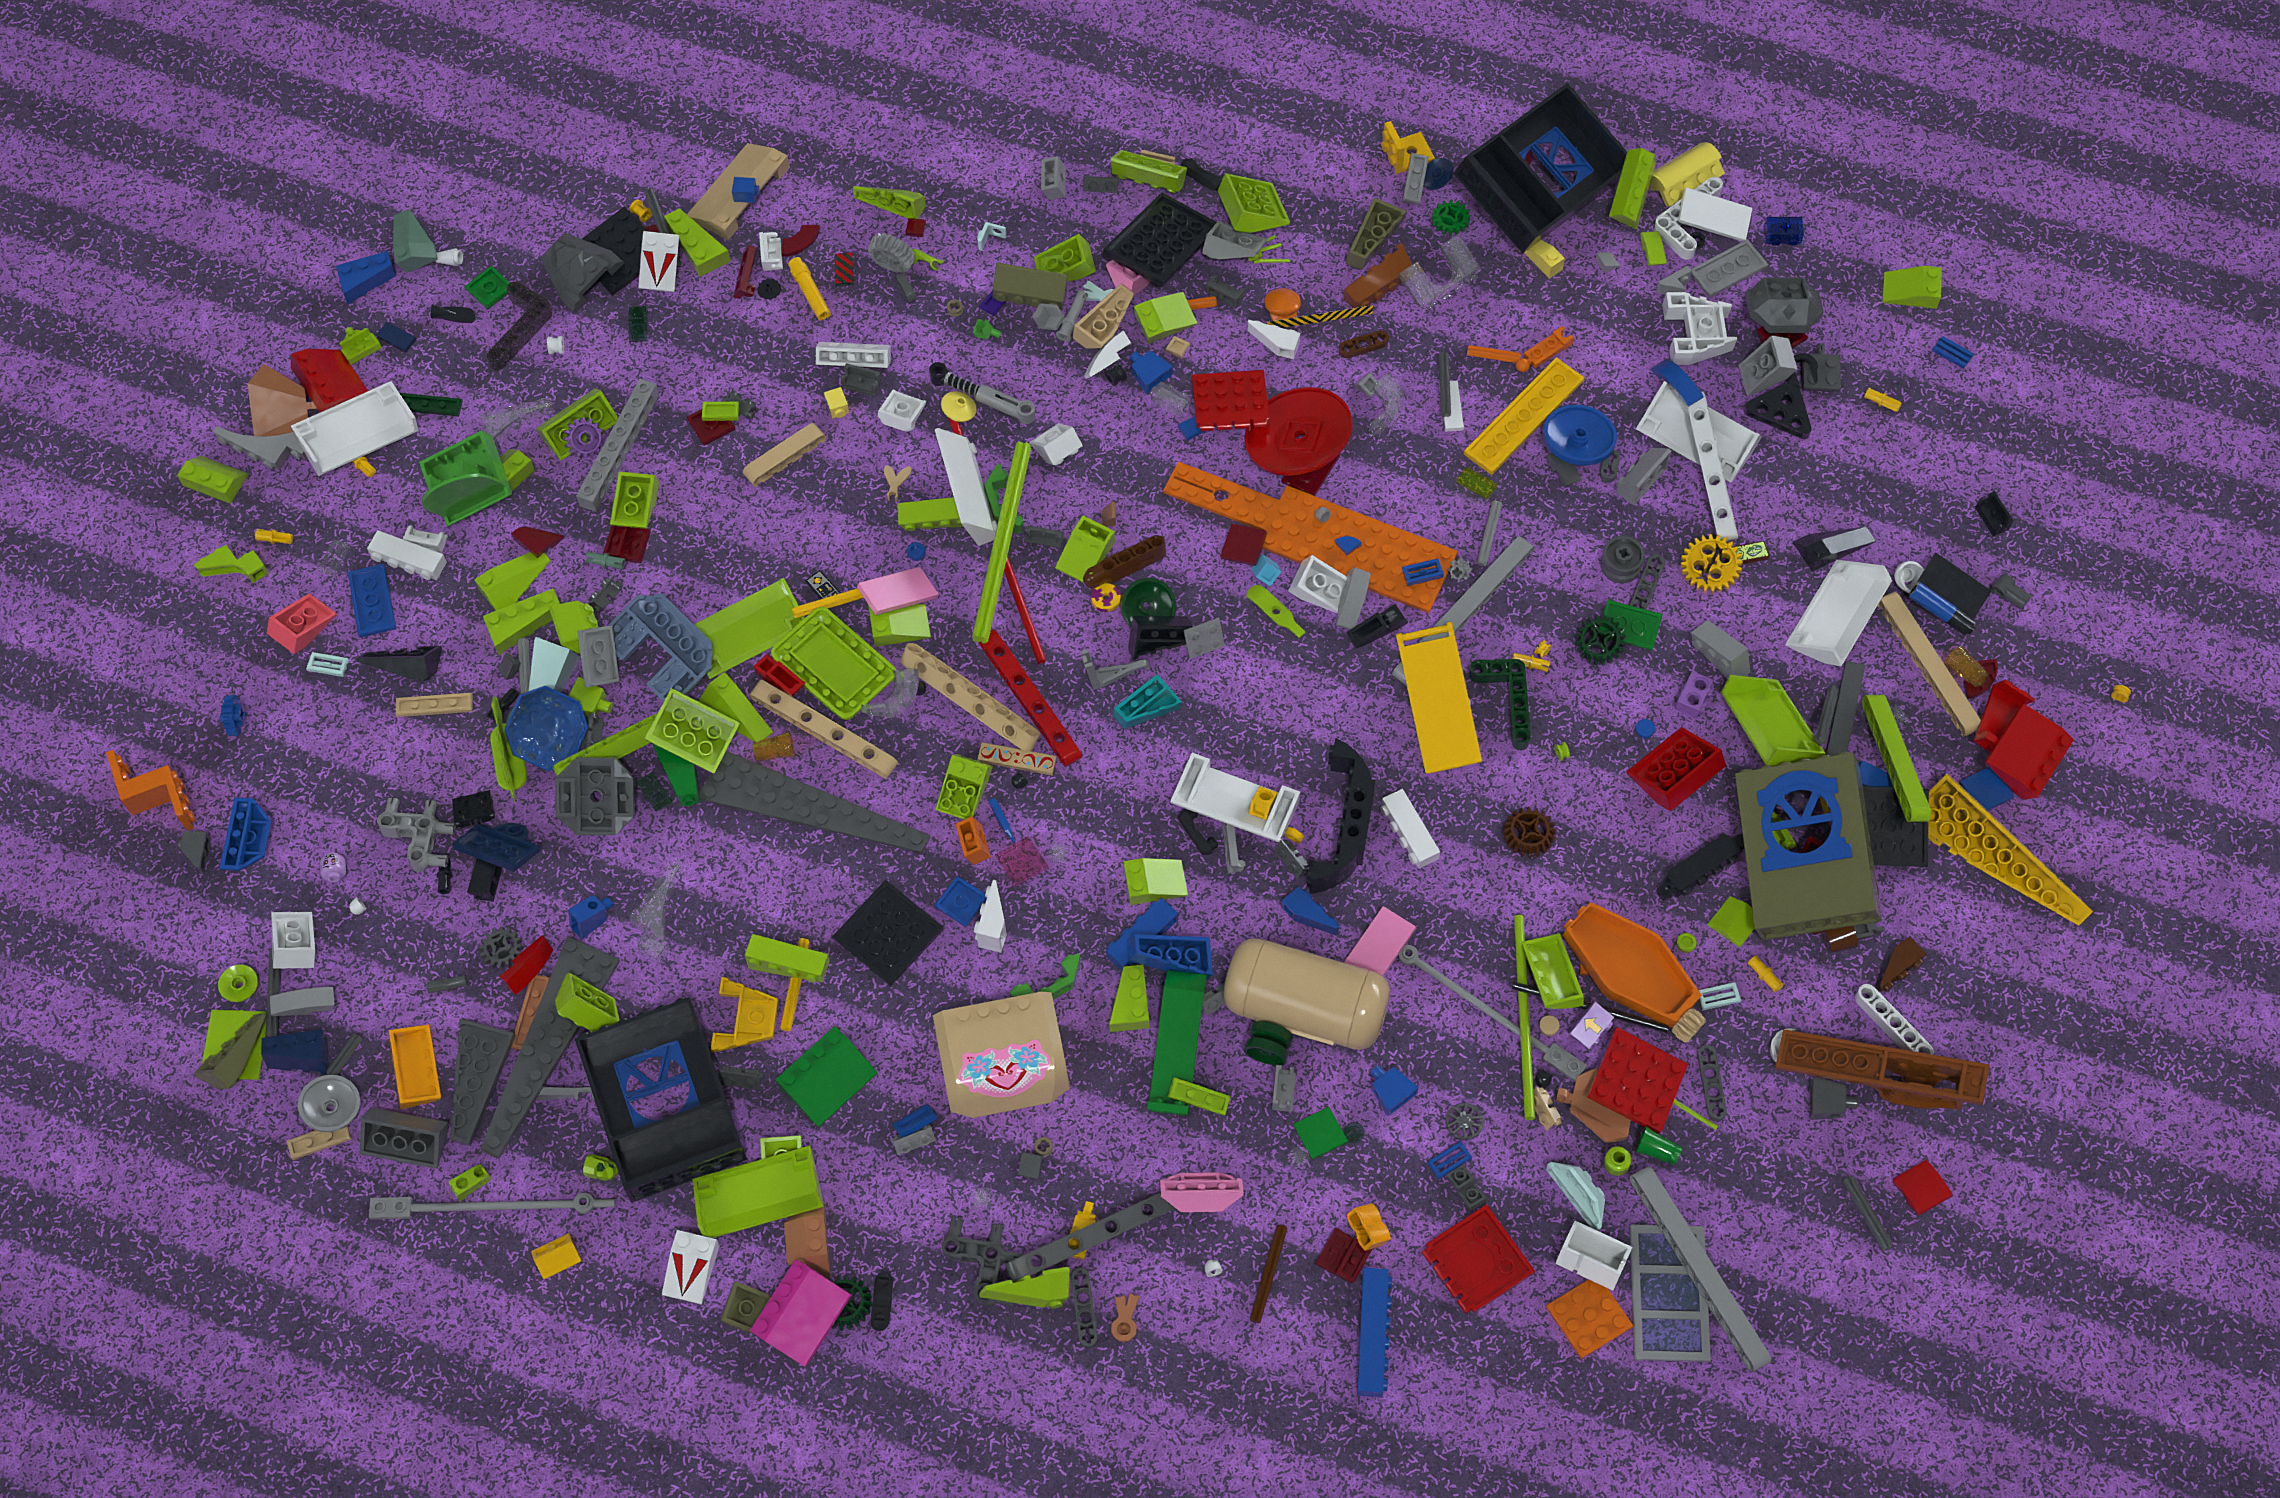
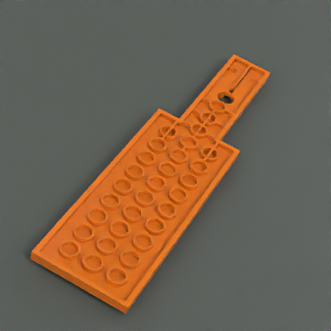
M1179 461L1163 490V493L1252 528L1266 530L1267 536L1262 549L1300 564L1304 559L1313 555L1346 577L1348 572L1354 567L1370 572L1371 576L1367 590L1426 613H1430L1449 573L1448 569L1452 566L1451 562L1455 560L1458 553L1455 549L1290 486H1286L1280 500ZM1217 491H1225L1228 494V498L1217 501L1214 494ZM1319 507H1326L1331 511L1330 518L1324 523L1319 522L1315 517V510H1319ZM1350 536L1362 543L1359 548L1346 555L1336 545L1335 540L1339 537ZM1439 559L1444 573L1443 578L1407 586L1402 567ZM1432 566V567H1428V568H1424V569H1431V568H1435L1436 566ZM1416 570V571H1412V572H1408V573L1411 574V573L1419 572L1420 570Z

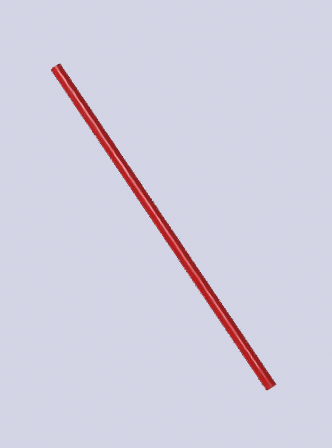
M947 417L953 433L964 436L959 422ZM1007 555L1004 568L1007 582L1037 664L1045 663L1044 652Z

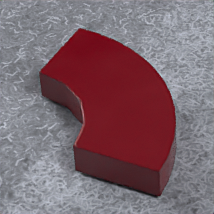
M802 225L796 235L783 239L782 257L799 254L812 245L818 237L820 226Z
M1997 659L1977 662L1976 674L1963 681L1967 699L1982 695L1992 686L1998 672Z

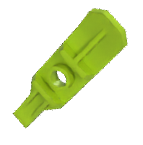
M1253 585L1247 590V598L1254 602L1278 626L1287 628L1298 638L1306 633L1294 621L1292 612L1261 585ZM1277 609L1280 613L1274 614L1273 610Z

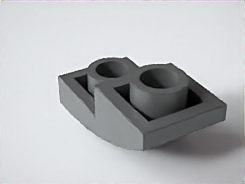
M1553 453L1546 455L1552 471H1557L1563 487L1581 481L1574 464L1559 459Z
M1463 1164L1446 1174L1449 1182L1470 1212L1487 1202V1197L1476 1185L1474 1177Z

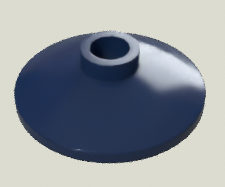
M1437 158L1429 162L1426 168L1424 186L1429 190H1437L1445 186L1453 175L1452 163L1446 158Z

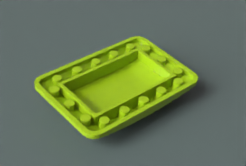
M825 607L814 609L775 644L771 650L772 658L776 662H781L805 682L803 687L844 720L853 718L885 689L897 675L896 668Z

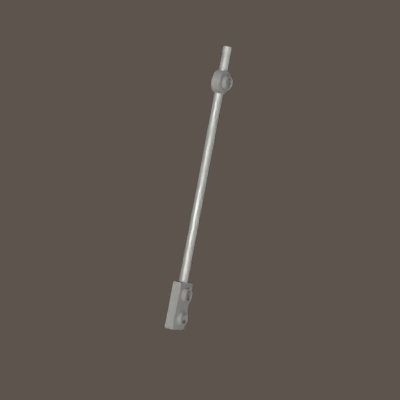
M1405 945L1398 955L1399 961L1403 965H1416L1520 1037L1519 1026L1419 959L1418 951L1414 946ZM1410 952L1412 956H1406L1405 953ZM1530 1035L1531 1045L1545 1054L1542 1060L1576 1083L1577 1076L1584 1072L1587 1065L1556 1043H1553L1549 1048Z
M580 1193L574 1200L412 1204V1197L370 1198L369 1219H411V1212L575 1208L580 1214H588L594 1208L615 1207L616 1200L593 1199L589 1193ZM582 1200H587L585 1205H580Z

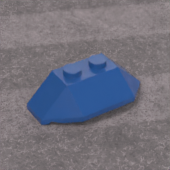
M234 797L220 870L241 871L265 857L272 821L254 798Z

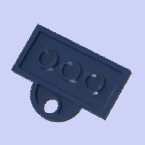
M506 823L493 829L476 824L453 843V849L513 872L539 852L538 845L528 842L529 837L526 827L517 823Z

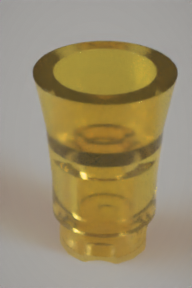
M1964 646L1954 649L1945 660L1947 668L1956 672L1974 687L1981 686L1988 677V673L1969 654Z
M790 731L752 744L756 761L795 757Z

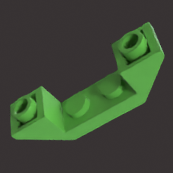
M1001 464L996 465L984 484L988 502L997 523L1002 504H998L997 501L999 499L997 490L1005 488L1006 481L1008 480L1006 469L1002 470ZM1017 514L1013 532L1020 534L1022 533L1021 527L1024 526L1022 516Z
M1077 953L1065 957L1063 962H1061V969L1066 977L1057 979L1053 985L1048 988L1043 987L1038 992H1051L1054 1000L1073 989L1081 963L1080 955ZM1027 983L1019 984L1010 992V998L1031 994L1033 991Z

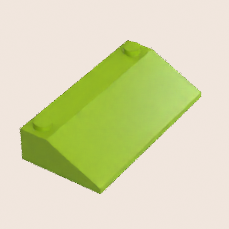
M784 578L694 624L713 643L712 669L707 673L709 679L773 647L805 618L804 616L794 618L792 608L798 606Z
M1738 675L1729 676L1721 694L1766 766H1779L1783 762L1796 763L1801 759L1813 760L1826 755L1822 747L1815 742V736L1778 680Z
M811 1146L692 1179L697 1224L702 1236L716 1238L824 1207Z

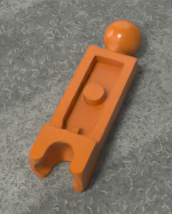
M1559 327L1553 331V334L1524 352V358L1516 362V369L1523 373L1528 371L1530 365L1536 369L1562 350L1564 351L1574 342V337L1572 335L1563 337L1565 327Z

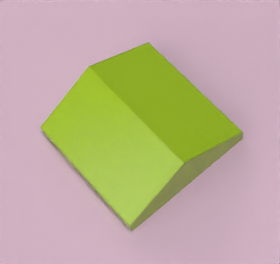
M1729 896L1707 925L1740 948L1755 929L1753 908L1748 903Z
M801 1135L760 1138L761 1159L803 1148Z

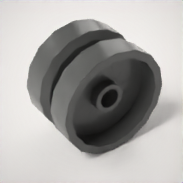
M1618 536L1608 541L1604 547L1600 567L1607 579L1615 583L1624 584L1635 580L1641 572L1645 553L1643 547L1637 540L1628 536Z

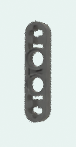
M1653 554L1648 559L1631 600V606L1637 607L1639 601L1642 602L1640 608L1647 610L1664 569L1665 559L1663 556ZM1656 560L1659 561L1656 570H1653L1654 562ZM1651 575L1655 578V581L1648 582L1645 580V577ZM1642 590L1647 591L1649 596L1641 597L1639 592Z
M1703 1045L1697 1053L1707 1114L1712 1121L1719 1122L1725 1118L1727 1108L1717 1053L1713 1046ZM1705 1050L1708 1052V1054H1712L1709 1057L1710 1064H1706V1056H1702ZM1708 1069L1713 1070L1716 1077L1712 1079L1707 1078L1705 1071ZM1711 1088L1717 1089L1719 1096L1716 1098L1711 1097L1708 1094V1090ZM1715 1102H1718V1111H1722L1719 1116L1716 1113H1712L1715 1109Z
M1077 1268L1071 1274L1078 1337L1080 1345L1090 1349L1097 1344L1098 1340L1090 1275L1086 1269ZM1079 1273H1082L1084 1277L1086 1276L1083 1279L1084 1287L1088 1286V1288H1080L1079 1280L1075 1279ZM1086 1293L1089 1296V1300L1086 1303H1080L1077 1300L1079 1294ZM1084 1313H1088L1092 1317L1091 1321L1087 1324L1080 1321V1316ZM1080 1328H1089L1090 1336L1094 1337V1339H1091V1343L1082 1340V1338L1086 1337L1085 1329L1080 1330Z

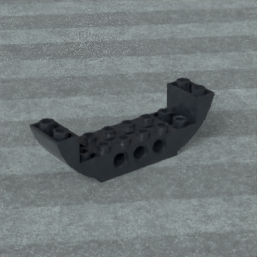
M1335 738L1334 745H1330L1328 764L1331 765V771L1349 774L1340 833L1337 841V851L1334 864L1314 861L1313 868L1309 867L1307 887H1310V894L1336 887L1344 882L1358 865L1363 863L1375 780H1372L1366 763L1357 751Z

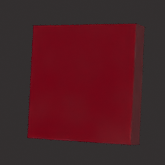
M702 409L686 417L703 446L736 430L732 421H703Z
M1231 524L1220 555L1221 559L1256 566L1267 531Z

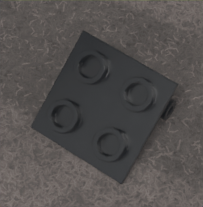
M490 790L452 799L454 824H456L457 828L461 827L462 829L471 826L470 821L472 826H474V819L480 824L479 818H481L482 823L492 821L495 818L494 811H492Z

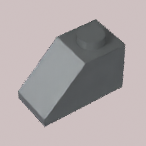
M183 831L182 838L179 839L178 843L179 849L200 874H205L211 842L210 836L205 831Z

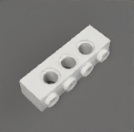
M819 342L816 346V365L845 366L847 363L859 367L888 368L891 362V345Z

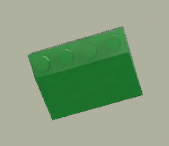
M834 1026L776 1079L778 1088L819 1128L878 1073L851 1041Z

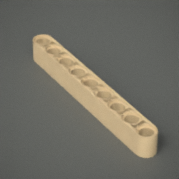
M1892 592L1883 596L1877 606L1882 609V614L1887 622L1892 624L1891 628L1897 637L1901 638V643L1906 651L1912 655L1913 662L1917 668L1921 669V674L1926 682L1931 684L1932 691L1937 699L1940 698L1942 701L1941 705L1947 714L1951 715V720L1956 728L1960 729L1963 737L1976 732L1981 721L1899 594Z

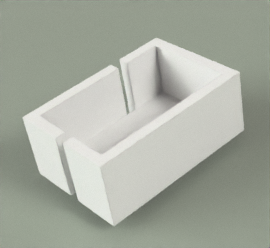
M1574 1221L1555 1264L1572 1272L1575 1269L1577 1274L1614 1290L1632 1247Z

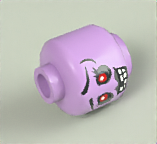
M334 852L326 854L320 860L321 877L329 882H338L346 875L345 858Z

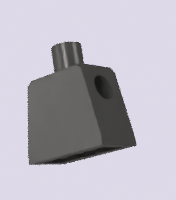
M1813 1077L1810 1083V1120L1843 1118L1846 1108L1857 1109L1858 1099L1857 1097L1846 1096V1085Z

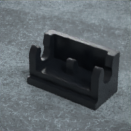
M1995 491L1991 492L1985 500L1981 497L1977 505L1974 506L1992 536L2010 529L2014 520Z
M477 858L467 893L475 895L474 899L494 902L502 867Z

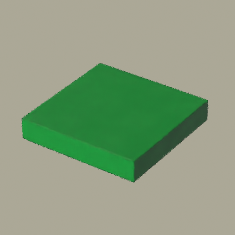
M492 265L464 286L465 290L487 310L515 289Z
M1330 1107L1293 1124L1311 1160L1317 1159L1348 1143Z

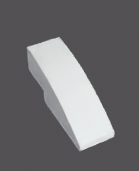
M1124 331L1116 334L1108 343L1100 348L1084 375L1086 379L1120 359L1117 351L1131 343Z

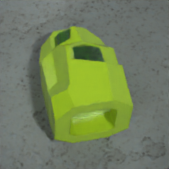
M588 1154L586 1156L583 1167V1174L586 1177L607 1181L618 1175L616 1163L609 1158L595 1154Z

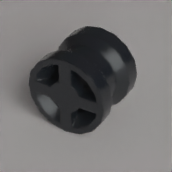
M1119 364L1114 365L1113 369L1105 371V376L1112 386H1116L1119 381L1127 379L1125 371Z

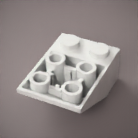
M993 880L992 885L987 887L985 894L987 900L985 904L982 903L980 915L982 916L980 922L977 921L975 924L974 933H976L975 940L978 942V947L1001 953L1007 934L996 880Z

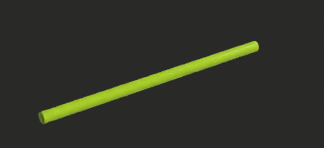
M1515 915L1517 982L1527 985L1526 955L1522 946V942L1525 941L1524 916ZM1518 991L1525 1120L1530 1121L1535 1119L1529 1003L1528 994Z

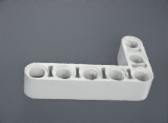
M1711 177L1694 190L1719 197L1723 182L1718 177ZM1681 199L1656 218L1654 231H1658L1662 241L1682 259L1689 260L1694 257L1697 243L1694 238L1680 227L1683 223L1678 222L1682 203Z

